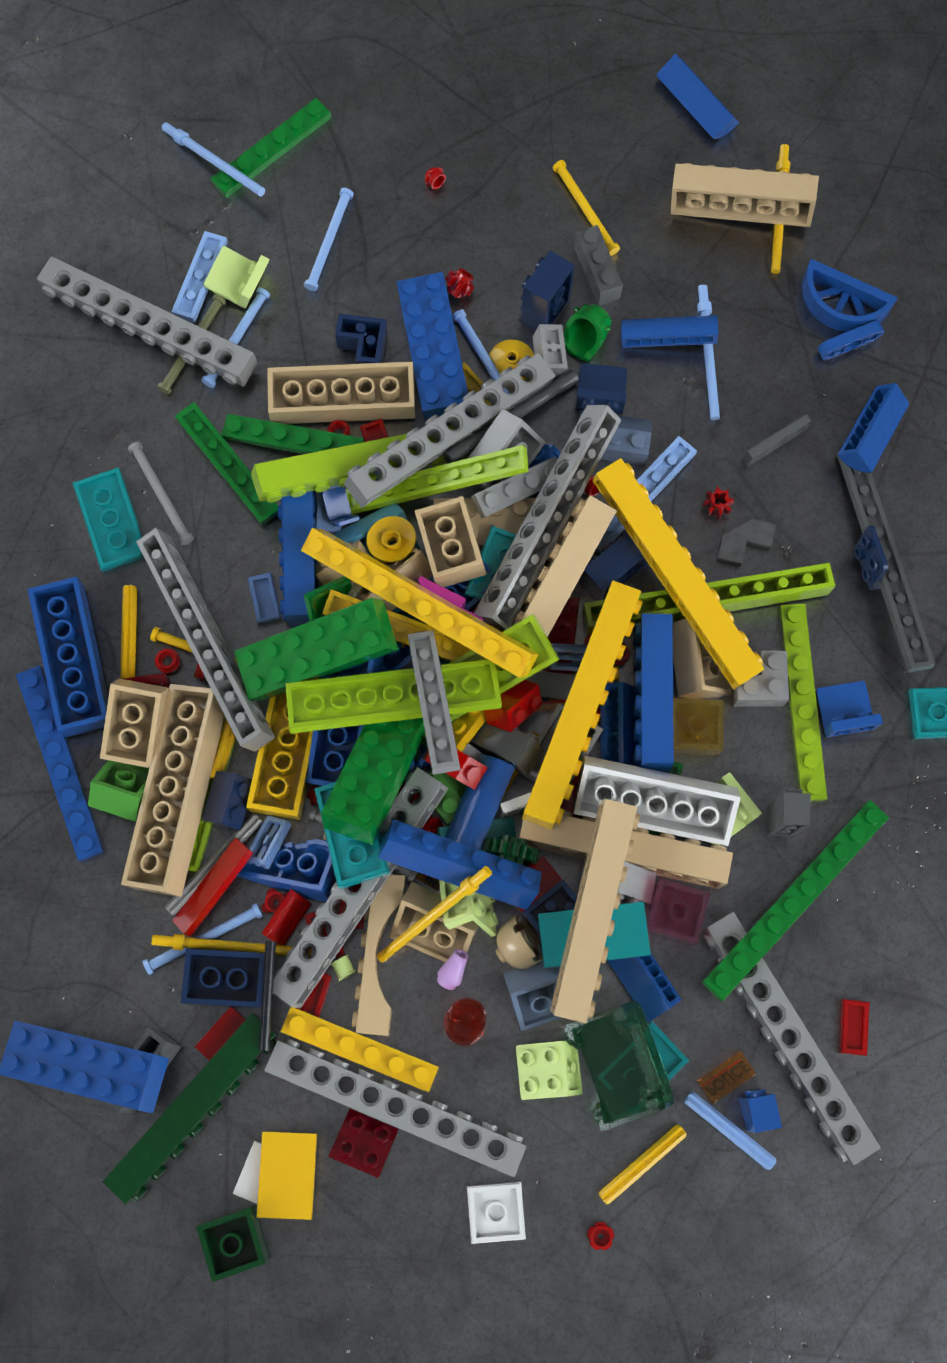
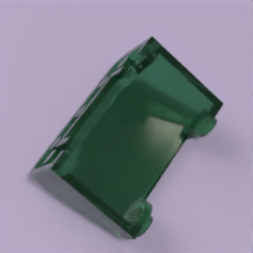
M637 1001L593 1015L592 1018L588 1017L587 1023L575 1021L564 1025L568 1044L577 1050L582 1049L600 1101L595 1105L593 1116L595 1122L600 1125L601 1131L659 1113L674 1104V1094L644 1011Z

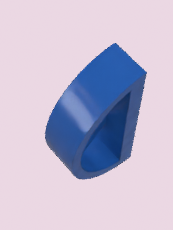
M814 259L810 260L802 281L803 298L813 316L824 325L843 332L851 331L878 320L882 322L898 298ZM814 283L826 288V290L817 292ZM835 295H841L835 310L822 300ZM848 299L852 301L857 316L841 313ZM863 306H866L876 312L866 314Z

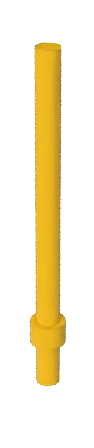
M787 144L780 146L776 172H790V161L788 160L789 145ZM774 224L771 273L778 274L781 270L784 225Z
M484 866L475 875L465 878L460 883L459 888L377 954V959L380 962H385L466 895L470 896L477 891L479 885L492 875L490 868Z
M174 934V936L153 935L151 945L172 947L173 950L191 948L265 953V944L188 938L184 934ZM276 945L275 955L286 956L294 946ZM311 948L309 949V952H308L309 958H310V955H311Z

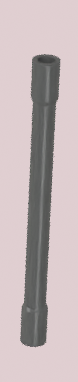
M573 370L568 371L551 385L509 411V413L521 419L557 394L566 391L578 383L579 377L577 373ZM492 423L443 453L445 461L447 463L456 462L468 455L470 451L476 448Z

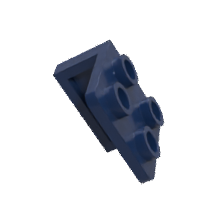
M588 363L581 364L575 408L585 410L587 405H608L614 413L623 414L626 402L627 369Z
M874 525L867 526L856 544L854 553L862 566L863 580L867 582L870 590L881 589L879 582L888 570V563Z

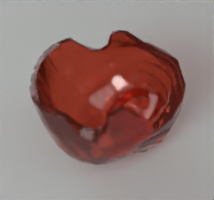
M463 998L449 1006L444 1016V1028L449 1039L458 1045H472L483 1036L486 1024V1011L480 1002L470 998Z

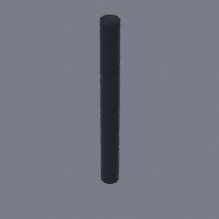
M265 941L259 1051H270L276 941Z

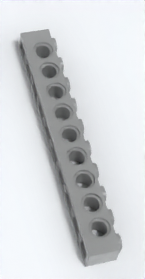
M52 256L36 279L42 287V292L47 296L61 298L66 305L70 307L77 306L91 317L96 315L109 326L113 327L115 324L130 336L135 334L151 346L154 344L160 346L169 355L177 354L182 356L181 358L190 365L198 364L211 375L216 373L232 385L237 383L244 387L258 364L253 352ZM170 330L167 334L162 335L163 332ZM190 340L187 344L182 345L184 341ZM210 350L209 353L202 354L204 351ZM225 360H231L228 364H223Z
M537 353L533 357L525 356L517 363L518 366L516 368L508 367L499 375L500 378L496 381L493 378L488 380L481 386L482 390L479 392L471 391L463 398V402L459 405L456 402L451 404L444 410L445 414L438 417L437 414L432 416L425 422L426 426L423 428L415 427L406 434L407 438L403 441L395 440L387 447V451L383 454L377 452L367 460L368 463L363 467L356 465L348 471V478L344 485L360 507L363 508L442 456L445 451L454 445L468 439L492 423L502 409L509 412L547 387L556 376L541 355ZM521 376L526 378L527 382L523 381ZM502 388L507 389L510 394L505 393ZM484 400H488L492 406L487 405ZM465 411L471 413L473 418L468 417ZM446 424H451L455 430L449 429ZM427 436H432L436 443L431 442ZM408 448L414 449L417 455H412ZM388 461H394L398 468L390 466ZM369 473L375 474L379 481L372 480L369 477Z
M608 405L586 406L474 612L475 615L483 618L485 623L497 630L505 631L511 627L621 422V419Z
M155 528L136 542L240 746L255 752L273 740L275 736L257 701L248 700L240 669L171 536Z
M418 767L415 771L410 772L405 779V786L397 794L380 830L381 838H383L392 820H397L403 814H406L405 824L422 829L449 788ZM420 792V801L412 804L413 795ZM388 862L390 874L362 882L361 888L357 892L353 891V886L339 889L337 882L333 885L330 891L331 895L326 903L324 902L318 907L315 919L311 925L309 924L303 929L300 936L301 940L297 946L289 950L285 958L286 962L281 969L275 971L273 993L291 1007L301 1008L396 868V864ZM345 901L346 910L343 914H339L338 907ZM330 923L331 933L325 937L323 929ZM315 946L316 955L310 959L308 956L309 949ZM299 968L301 970V977L295 982L293 974Z
M732 912L703 929L706 934L703 938L711 950L715 948L720 957L717 959L719 963L729 952L724 947L725 939L731 938L737 944L747 932L735 913ZM762 958L734 989L740 996L744 995L748 1002L746 1005L748 1012L754 1019L758 1018L763 1026L760 1030L764 1038L768 1042H773L777 1049L775 1052L777 1059L783 1066L787 1065L792 1073L789 1077L793 1085L798 1090L802 1089L807 1097L804 1099L806 1106L812 1114L816 1113L820 1118L821 1123H819V1126L827 1138L831 1137L836 1144L834 1151L842 1162L846 1161L847 1164L856 1165L881 1149ZM756 983L764 988L765 992L762 998H757L753 994V986ZM771 1006L775 1007L779 1012V1017L775 1022L771 1021L767 1016V1011ZM785 1030H789L793 1034V1042L790 1045H786L782 1041V1034ZM801 1053L808 1059V1064L804 1069H801L796 1061ZM816 1077L823 1084L821 1091L818 1093L814 1092L811 1086L812 1080ZM831 1101L837 1105V1113L832 1117L826 1111L827 1104ZM848 1125L852 1129V1136L849 1140L845 1141L842 1138L841 1131L843 1127Z
M287 1037L284 1042L277 1040L264 1070L265 1072L515 1178L526 1149V1144L521 1143L523 1137L509 1131L507 1136L496 1132L497 1126L485 1121L482 1122V1125L472 1122L473 1116L459 1110L457 1115L447 1111V1105L436 1100L429 1104L422 1101V1094L410 1089L407 1094L397 1090L398 1084L384 1079L382 1083L373 1080L374 1074L360 1068L358 1073L348 1069V1063L336 1058L333 1062L323 1059L325 1053L310 1048L309 1052L299 1048L301 1043ZM297 1055L303 1057L305 1061L304 1068L299 1072L295 1071L291 1066L292 1059ZM320 1066L327 1067L330 1073L329 1078L325 1082H321L316 1078V1070ZM345 1076L351 1077L354 1081V1088L350 1092H344L340 1087V1081ZM368 1087H375L379 1092V1098L374 1103L368 1102L365 1099L364 1093ZM394 1097L402 1099L404 1103V1108L400 1113H394L389 1108V1102ZM424 1108L428 1111L429 1119L426 1123L420 1124L415 1121L414 1111L416 1109ZM447 1118L453 1122L454 1129L451 1133L443 1134L440 1132L438 1124L442 1119ZM468 1129H474L479 1134L478 1141L473 1145L467 1144L463 1139V1134ZM493 1140H500L504 1144V1150L499 1155H493L488 1150L489 1143Z

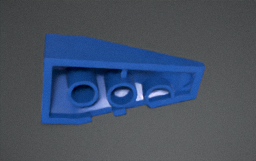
M318 839L307 840V843L300 844L284 843V846L279 848L269 869H265L263 866H256L254 863H246L237 875V877L285 892H289L292 889L304 898L322 902L328 900L331 895V888L337 882L327 841ZM263 846L260 847V849H259V851H258L256 857L258 856V854H259V852H260V850L262 849Z

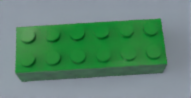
M369 598L235 650L234 653L248 700L263 701L285 693V683L322 679L399 649L384 601Z
M423 718L364 725L321 812L325 829L374 845L425 736Z

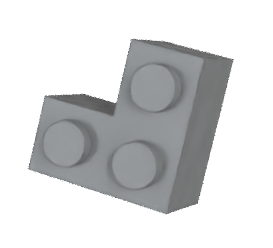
M761 651L759 653L763 661L762 666L764 670L733 690L732 688L733 707H783L788 702L786 651Z
M584 858V863H583L581 878H582V874H583V870H584L586 858ZM624 862V866L628 869L624 883H619L617 893L621 894L620 901L625 900L624 904L643 901L646 904H651L657 873Z

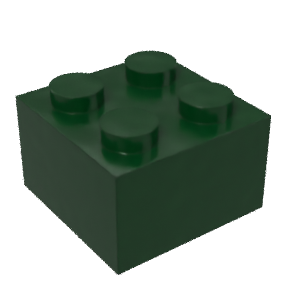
M254 1205L196 1226L211 1282L266 1264L270 1259L259 1220L256 1218L257 1213Z

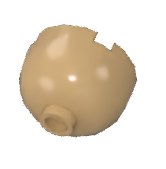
M515 915L498 930L496 938L498 948L495 951L502 963L507 962L510 966L517 969H528L543 961L542 952L539 953L536 947L540 944V941L530 925L525 920L520 922V915Z

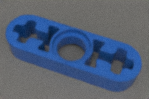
M878 320L826 340L818 346L817 350L823 360H828L878 339L885 331Z

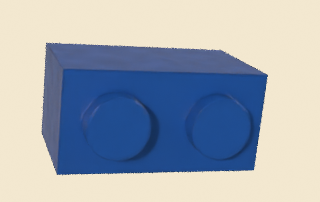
M759 1088L745 1091V1096L739 1097L746 1131L758 1133L782 1128L775 1094L766 1093V1089Z

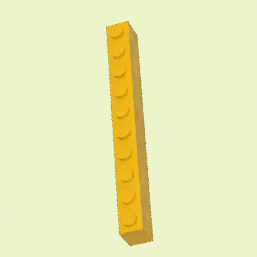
M622 458L597 472L593 482L608 505L617 510L615 513L616 517L734 690L763 671V661L759 654L753 652L749 647V641L744 632L738 631L734 625L732 614L721 606L719 595L713 588H709L705 582L706 578L702 570L694 566L690 560L691 555L687 548L681 547L676 539L677 534L670 525L667 526L662 519L663 514L656 504H652L648 498L649 494L645 486L637 482L634 477V470L630 464L624 463Z
M312 528L301 549L307 555L519 678L528 676L539 655L536 651L324 529Z
M612 580L524 810L523 820L552 830L554 823L560 824L565 811L560 808L563 799L569 800L574 787V785L569 784L572 775L578 776L583 763L578 760L581 751L587 752L592 739L587 736L589 729L596 728L600 714L596 713L598 705L604 706L609 691L604 690L607 681L613 683L618 668L613 667L616 659H622L626 646L622 644L624 636L630 637L635 623L630 622L633 614L638 615L643 603L642 600H639L640 590Z

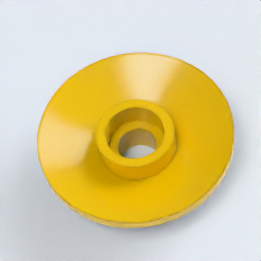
M519 340L502 341L495 345L489 354L500 374L508 367L516 368L518 366L517 363L525 356H534L532 349ZM509 356H515L516 359H515V360H509L508 357H509Z
M384 517L375 522L369 529L366 538L367 547L372 556L380 561H400L407 557L415 547V529L408 520L402 517ZM391 541H397L396 544L389 545Z

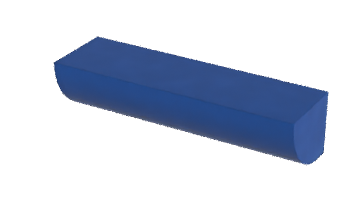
M674 54L656 74L713 139L725 136L739 124V121L677 54Z
M718 316L622 319V348L718 344Z
M897 383L875 387L838 453L840 459L849 467L865 473H872L909 406V402Z
M625 682L606 684L604 689L609 691L604 706L601 705V728L603 729L601 734V759L633 766V753L636 745H638V742L633 741V729L637 717H633V704L637 693H633V686Z
M480 754L478 761L488 768L475 790L469 786L466 787L445 835V838L479 850L483 845L516 767L498 758Z
M652 954L607 960L647 1022L666 1012L682 1000Z

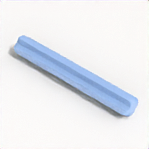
M690 1092L684 1102L765 1169L770 1170L775 1165L777 1160L772 1154L697 1093Z

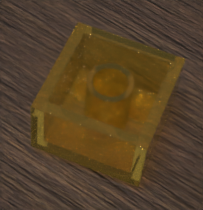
M673 698V744L675 755L719 756L724 751V700Z

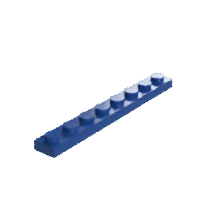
M39 665L16 674L77 859L82 862L105 853L67 739L57 732L43 669Z

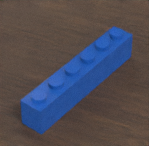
M393 819L382 838L378 858L460 887V883L465 878L475 875L484 866H487L492 871V875L483 881L475 892L525 910L528 909L539 893L542 872Z

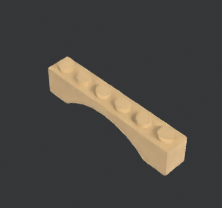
M391 874L364 914V921H368L367 931L362 932L361 947H365L364 958H359L358 973L362 974V982L356 985L355 1000H359L358 1011L353 1012L352 1027H356V1033L389 1036L392 1009L386 1001L379 984L377 952L384 929L394 913L399 909L404 897L406 877L403 875Z

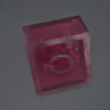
M659 878L655 883L652 901L646 917L648 933L690 946L697 945L711 893Z

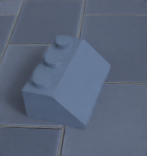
M580 410L579 419H580L582 413L584 412V410ZM617 415L621 422L600 460L615 462L622 458L624 463L645 466L649 455L652 420Z
M541 961L528 969H513L503 973L521 1031L562 1018L554 1016L550 1011L560 966L544 968V963Z

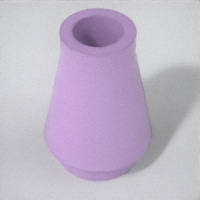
M455 949L451 957L438 970L437 982L443 988L454 990L457 986L461 985L466 962L469 958L465 951Z

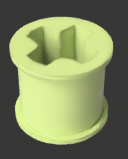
M349 955L330 964L339 978L338 981L357 972L348 958Z

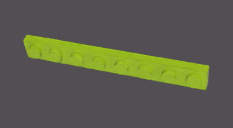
M524 445L420 470L363 508L360 507L349 490L345 489L351 513L357 514L529 472L527 448Z
M780 605L779 614L783 651L787 652L789 707L798 789H802L803 793L811 794V802L826 801L827 791L806 605Z

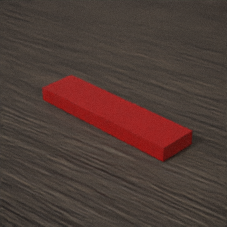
M234 838L172 920L183 934L189 937L192 936L254 854L238 838Z

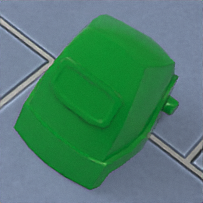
M584 304L581 308L576 306L574 308L575 313L569 318L564 330L565 350L574 357L586 362L599 350L611 329L612 319L603 308L596 304Z

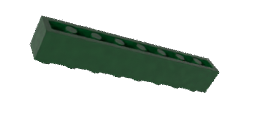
M251 1013L102 1181L125 1205L133 1200L137 1203L148 1190L145 1186L151 1179L156 1181L167 1169L164 1166L170 1158L175 1160L185 1149L183 1143L188 1137L194 1138L203 1129V1120L208 1115L213 1117L222 1107L220 1101L225 1095L231 1096L240 1087V1078L245 1073L250 1075L259 1065L257 1059L264 1052L267 1055L275 1047L277 1042L275 1039L279 1034L271 1028L270 1051H259L261 1018L257 1014Z

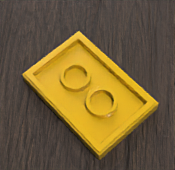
M262 1132L256 1218L312 1220L317 1133Z

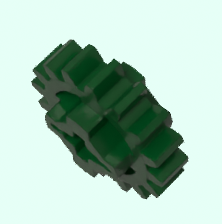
M503 834L499 836V839L485 838L482 847L484 852L521 865L523 863L537 864L540 854L539 850L527 847V840Z

